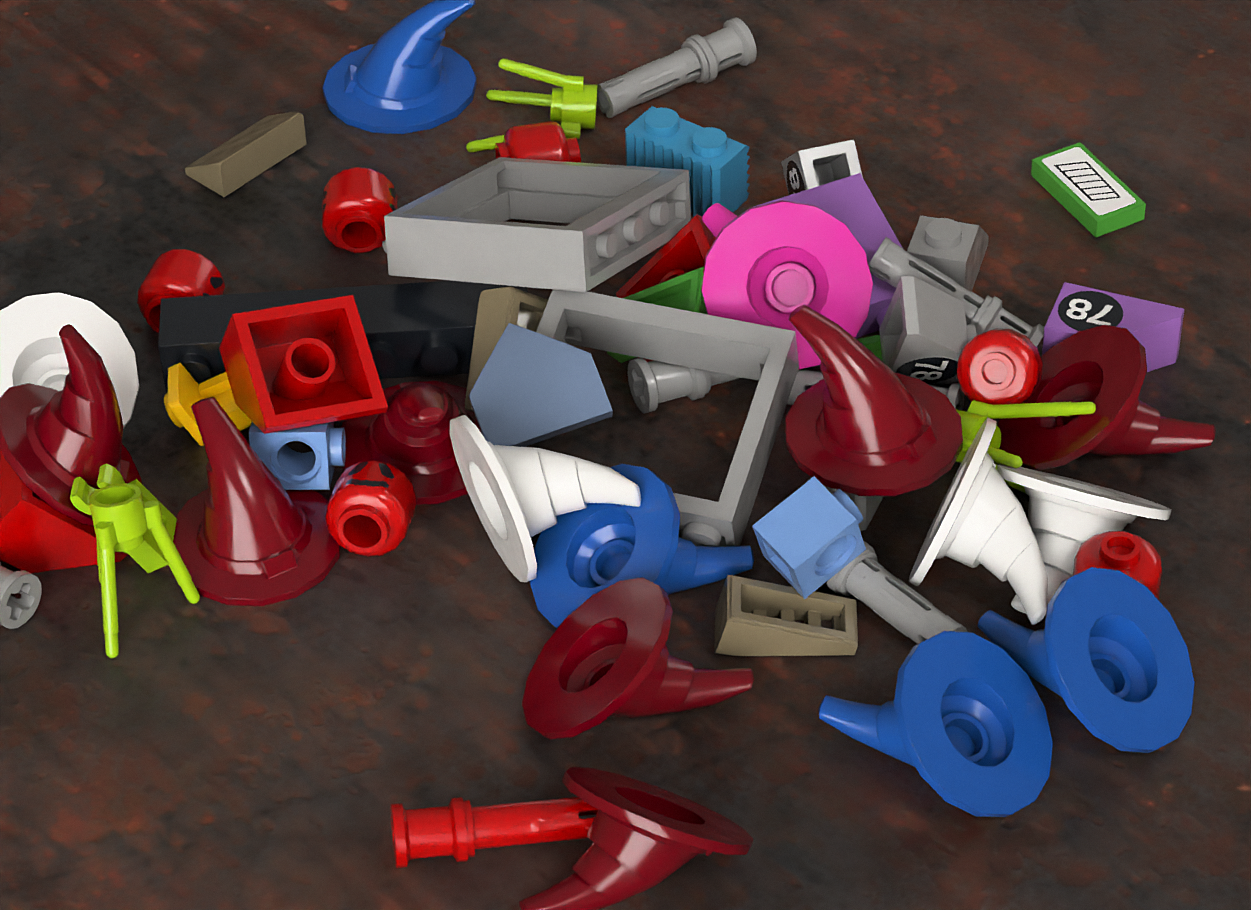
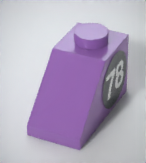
M1064 282L1044 328L1042 355L1051 347L1078 331L1101 325L1127 328L1145 348L1147 372L1176 363L1179 355L1184 309Z

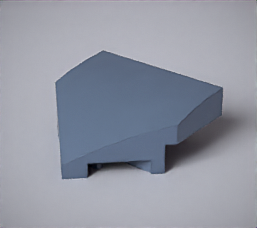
M508 323L469 394V400L481 434L492 445L526 447L604 420L613 415L611 404L591 353Z

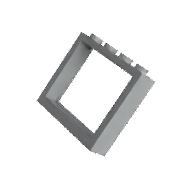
M499 157L384 216L386 240L382 241L385 253H387L388 273L392 276L587 292L669 242L691 220L689 170ZM509 219H520L570 224L567 226H557L505 221Z
M552 289L538 325L537 333L568 344L759 381L719 501L673 493L680 512L679 538L690 540L695 546H740L799 369L795 331L593 292Z

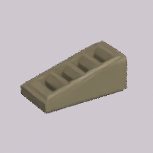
M727 575L715 610L714 653L730 656L855 655L858 648L856 600L815 591L804 599L793 587ZM795 620L804 621V624L795 622ZM821 620H832V629L821 627Z

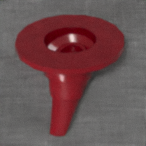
M805 304L797 307L790 314L788 320L806 339L821 360L820 370L824 378L798 395L785 417L786 448L800 470L811 477L815 476L826 487L836 490L840 489L858 496L900 495L927 487L951 470L963 448L961 416L946 395L918 378L893 372L891 368L837 323Z
M67 324L59 331L69 368L63 390L57 391L53 388L31 383L9 387L0 397V449L6 461L24 484L49 506L81 524L94 526L92 516L79 511L70 500L75 478L81 477L89 486L100 489L97 486L100 466L109 464L121 473L125 483L137 479L142 484V479L130 453L122 444V416L115 388L103 360L74 326Z
M1101 325L1078 331L1041 356L1043 363L1042 380L1035 394L1024 402H1093L1096 405V411L1093 414L1000 419L998 423L1001 431L1000 447L1002 450L1021 457L1023 462L1021 467L1037 471L1064 466L1085 453L1097 455L1164 454L1211 446L1216 432L1214 424L1183 421L1161 416L1159 410L1139 400V393L1147 372L1145 348L1127 328Z
M440 381L404 382L383 389L388 404L386 413L346 419L342 423L340 428L345 429L346 460L345 465L342 466L344 470L361 461L376 460L391 464L404 472L413 484L416 505L439 504L468 494L450 438V420L462 415H466L480 431L474 412L465 409L467 388Z
M215 397L204 398L195 402L191 408L209 461L206 465L209 488L189 499L175 516L177 521L173 542L192 577L199 595L225 605L266 606L300 596L322 582L340 558L341 546L338 545L329 533L325 519L328 500L316 490H285L278 478L271 473Z
M643 577L618 581L592 595L565 618L541 649L527 677L522 707L526 723L548 739L571 738L602 723L609 716L636 718L713 706L751 690L754 683V673L751 668H694L691 662L669 655L665 643L669 636L673 610L667 592L659 585Z
M571 767L564 774L563 784L571 793L598 809L587 833V837L594 843L571 867L576 873L541 892L519 901V907L522 910H599L656 886L697 854L705 853L709 856L712 852L726 855H746L754 839L745 829L721 814L665 789L612 772L587 767Z

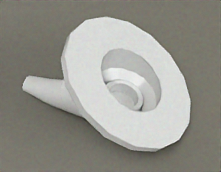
M60 292L25 296L0 310V397L9 387L26 383L53 388L57 391L63 390L69 368L59 331L63 326L70 324L101 356L115 388L123 421V429L131 420L140 386L135 352L117 321L93 302Z
M466 415L450 420V438L454 455L471 501L496 551L510 572L520 582H529L535 579L537 574V562L531 537L557 524V515L587 508V503H610L635 507L641 505V493L638 485L610 467L541 448L492 445L491 442L485 440L477 426Z
M987 417L972 441L932 522L911 571L909 583L918 587L934 560L941 559L944 556L971 568L982 564L1002 582L1009 581L1020 599L1031 624L1034 625L1040 622L1047 612L1048 576L1037 540L1023 507L996 470L994 460L987 453L997 421Z
M1005 465L997 466V471L1003 479L1024 486L1026 494L1029 495L1028 521L1037 540L1048 576L1047 605L1061 582L1073 576L1075 556L1081 544L1100 533L1122 531L1127 523H1132L1138 516L1168 520L1172 509L1161 504L1113 489L1023 467L1015 469ZM1016 594L1011 602V606L1022 613H1026Z

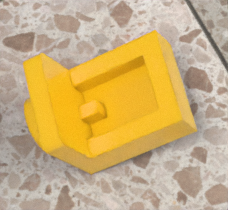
M181 363L168 368V393L164 395V405L167 414L177 427H185L200 446L204 444L191 406L204 398L215 397L239 431L251 426L252 421L235 404L226 372L198 384Z

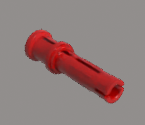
M456 797L450 799L448 806L406 810L402 803L390 804L396 868H403L408 866L411 859L451 855L454 856L457 862L468 861V857H475V849L586 839L595 817L583 819L579 817L596 815L598 809L579 797L471 807L470 800Z

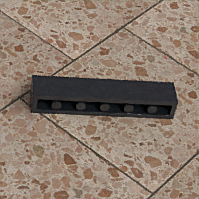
M436 281L161 298L158 347L165 391L168 392V368L178 363H181L198 384L226 372L219 347L232 314L348 295L354 296L379 379L467 374L470 369L479 296L484 290L509 286L461 281ZM511 286L519 290L528 292L527 287Z

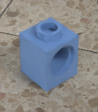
M253 422L251 423L249 430L250 446L271 473L278 478L285 490H330L335 466L345 465L346 435L344 428H334V422L264 434ZM300 441L309 445L313 451L307 453L296 452L289 448L286 443Z
M815 476L752 525L763 556L804 599L866 550L858 525L864 519L858 507L840 489L831 494Z

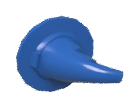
M433 0L394 25L380 36L375 44L367 45L343 56L328 70L322 88L329 111L349 126L372 133L406 134L433 129L456 118L473 101L477 81L469 61L453 49L441 46V43L445 36V29L472 8L476 1Z
M619 464L610 468L638 485L641 493V505L635 507L610 503H587V508L557 515V524L542 531L535 545L534 553L537 562L536 578L530 581L538 611L554 627L558 628L565 618L592 595L618 581L643 577L659 585L669 595L726 579L727 575L734 576L748 571L753 567L754 554L750 545L695 546L692 541L679 538L680 512L672 488L648 468Z
M1091 567L1062 581L1047 605L1044 629L1034 631L992 610H988L979 619L978 628L992 643L1003 648L1029 676L1062 697L1069 710L1093 736L1120 751L1153 752L1177 739L1191 716L1195 682L1187 645L1170 612L1145 585L1119 570Z
M943 631L913 646L898 670L894 701H887L882 706L826 695L819 706L820 720L858 742L916 767L919 775L947 803L976 817H1007L1036 801L1050 776L1053 741L1044 704L1027 673L1004 649L975 633Z

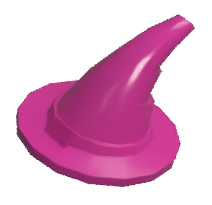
M784 200L749 208L739 216L720 203H715L707 209L702 216V221L716 238L705 256L701 292L708 315L795 331L799 361L798 370L820 365L821 360L806 339L788 320L790 314L797 307L804 304L837 323L854 338L856 337L868 317L873 282L866 253L843 222L815 205Z

